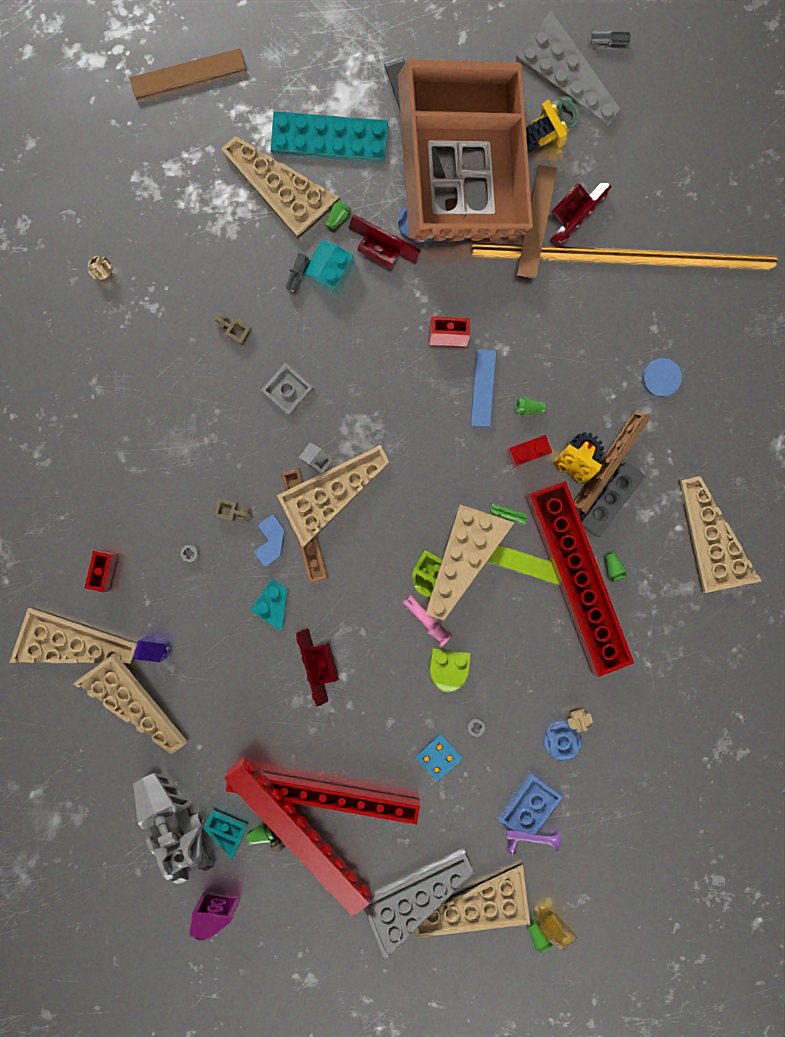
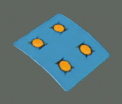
M441 734L415 757L436 781H439L462 760V756Z

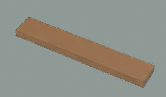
M239 48L129 78L134 96L139 98L245 70L246 68L241 49Z
M538 165L531 199L533 228L524 235L517 271L518 276L536 279L557 168Z
M634 411L600 462L602 467L599 472L585 484L575 499L574 503L577 510L587 514L651 417L645 413Z
M300 468L281 473L285 491L303 483ZM317 534L304 547H302L298 539L309 584L328 579Z

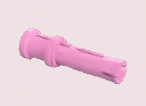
M411 595L408 599L413 605L408 600L403 604L428 629V634L432 635L439 642V646L442 647L453 635L449 634L441 626V622H436L431 616L425 615L426 610Z

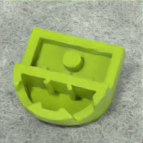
M424 550L417 562L412 578L416 590L422 595L431 597L442 559L427 550Z
M432 649L429 676L437 689L444 692H454L464 685L469 673L471 654Z

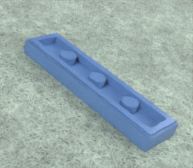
M477 349L471 426L490 427L496 350Z

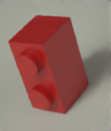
M431 316L429 345H468L470 318Z
M546 435L507 449L513 467L552 453Z
M93 550L85 589L103 593L110 590L118 554Z

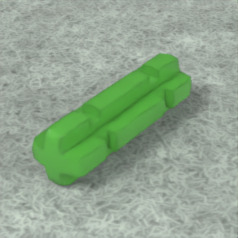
M495 504L491 507L490 513L492 515H500V517L512 521L517 520V522L525 524L528 515L525 513H518V511L505 507L500 508L501 506Z

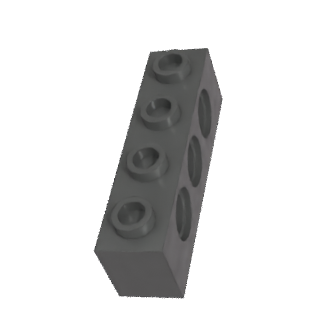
M629 462L620 463L614 472V477L609 479L603 488L604 490L597 497L587 514L582 512L580 515L583 527L595 537L600 538L646 477L644 473ZM620 478L626 481V486L623 489L618 486ZM609 493L615 497V501L612 504L606 501ZM597 509H601L603 511V517L601 519H597L595 517V511Z

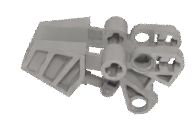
M153 773L133 783L137 821L143 830L150 828L152 836L146 838V843L150 852L155 855L158 867L166 880L172 879L173 883L180 884L189 879L185 867L197 866L202 871L214 867L213 858L201 836V830L205 828V821L199 812L192 816L189 815L186 808L192 802L166 775ZM176 816L184 832L183 836L176 832L168 831L166 817Z

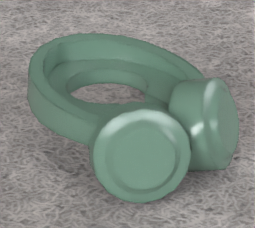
M563 96L552 103L556 105L559 111L557 116L561 122L564 121L562 118V105L565 106L566 110L571 111V121L565 122L567 128L577 124L579 112L576 105L572 102V98Z

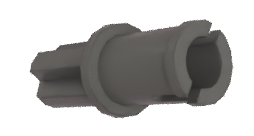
M612 30L609 32L592 31L591 44H608V46H611V44H629L631 35L630 32H612Z
M302 253L297 254L293 268L289 270L291 274L287 281L286 289L291 292H295L300 278L304 276L303 272L309 260V257Z

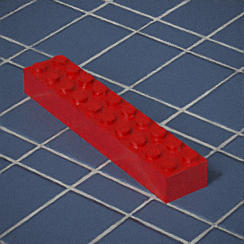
M564 481L526 495L593 675L601 677L634 664L567 482Z

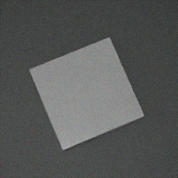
M285 362L260 391L290 416L311 393L314 387Z

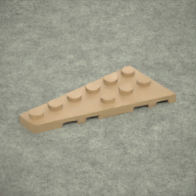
M236 136L221 148L222 152L297 237L329 210L334 203L340 200L339 196L330 193L322 186L313 183L305 176L277 162L269 155H265Z
M381 445L277 495L302 547L389 463Z
M701 476L680 480L703 593L761 582L759 575L756 574L752 563L747 559L735 534L712 499V495Z
M463 505L459 506L425 615L445 620L515 522Z
M28 608L9 663H102L114 653L123 663H132L137 644L33 608Z
M115 653L73 683L76 687L79 688L81 686L88 691L87 695L90 697H96L102 701L104 707L128 723L130 721L137 726L139 732H145L151 736L153 742L170 754L187 743V740Z
M523 865L445 901L415 930L416 938L530 924Z

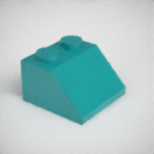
M321 240L303 273L326 288L336 292L355 260L354 255L336 244Z

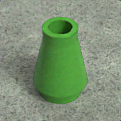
M338 200L337 203H334L325 224L335 230L350 215L349 211L351 208Z
M526 397L518 398L516 413L521 416L544 414L546 406L545 403Z
M616 552L605 556L609 578L613 582L627 578V570Z
M265 823L251 833H248L246 838L248 844L252 845L272 842L273 839H276V834Z
M537 922L527 927L535 950H538L539 953H544L553 946L551 943L552 939Z

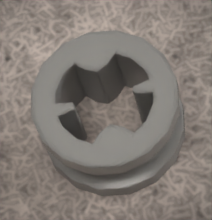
M186 545L181 549V558L186 562H194L199 557V550L193 545ZM188 548H191V551L194 552V556H191V559H188L189 557L185 555V551H189Z
M472 719L468 723L467 728L472 736L479 737L484 733L485 725L480 719ZM473 723L481 724L478 733H475V730L471 731Z

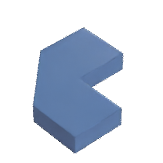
M274 514L258 525L269 540L254 551V554L264 567L279 558L282 551L285 529Z

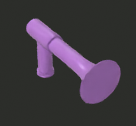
M506 831V839L511 840L507 852L511 855L516 854L518 841L548 844L553 846L556 852L560 849V832L555 836H541L524 832Z

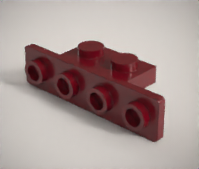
M601 183L589 195L581 184H576L551 211L562 225L550 239L552 243L561 244L567 241L570 237L569 234L582 224V220L588 214L594 211L596 204L608 195V191L612 186Z
M355 214L351 217L349 229L364 236L358 245L357 251L389 268L392 267L398 256L416 264L421 253L419 248L366 221L362 217Z
M306 628L296 632V641L301 651L302 662L305 665L307 680L312 690V698L316 706H321L328 702L324 684L340 679L330 644L325 643L313 646L309 629Z

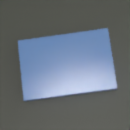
M531 774L500 816L499 821L512 831L537 835L563 799V795L534 774Z

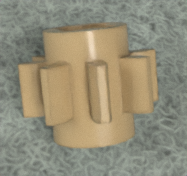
M95 256L88 262V273L94 280L97 277L100 280H104L112 272L110 269L112 268L111 262L105 256L102 259L99 256Z
M584 709L572 712L571 718L567 719L572 730L575 729L577 733L589 730L590 723H593L591 713H585Z

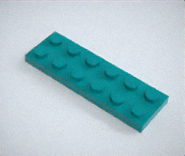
M274 111L271 152L385 161L388 120Z

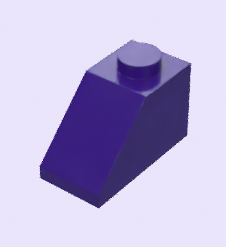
M150 636L138 640L133 659L162 662L169 656V641Z

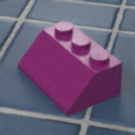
M202 893L192 912L189 937H194L196 940H206L232 922L240 903V898Z

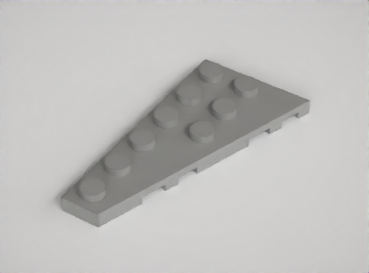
M550 10L518 53L516 59L562 94L572 98L574 103L608 127L620 108L552 10Z
M466 854L370 899V904L364 910L384 960L474 873Z

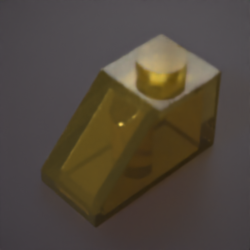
M551 910L541 914L536 922L546 938L562 950L566 949L577 939L570 928Z

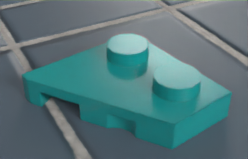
M272 578L250 611L281 631L288 589Z
M212 810L204 830L209 836L214 838L215 843L219 847L223 848L228 854L227 857L233 860L248 824Z

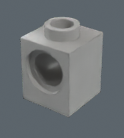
M312 443L307 445L299 457L308 466L321 474L324 473L333 460L330 455Z

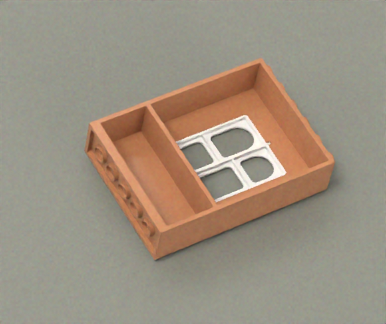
M407 59L398 74L409 238H415L416 241H425L427 238H434L435 241H443L446 238H453L454 241H461L464 238H471L472 241H479L483 238H490L491 241L500 240L501 238H508L510 241L518 240L520 236L525 235L527 231L533 228L521 63ZM433 146H451L454 148L455 178L434 177ZM482 147L485 155V168L465 169L463 166L462 148ZM466 177H483L486 179L488 201L486 207L481 211L472 210L466 203L464 184ZM435 187H455L457 189L458 201L453 210L445 211L438 207L435 200Z

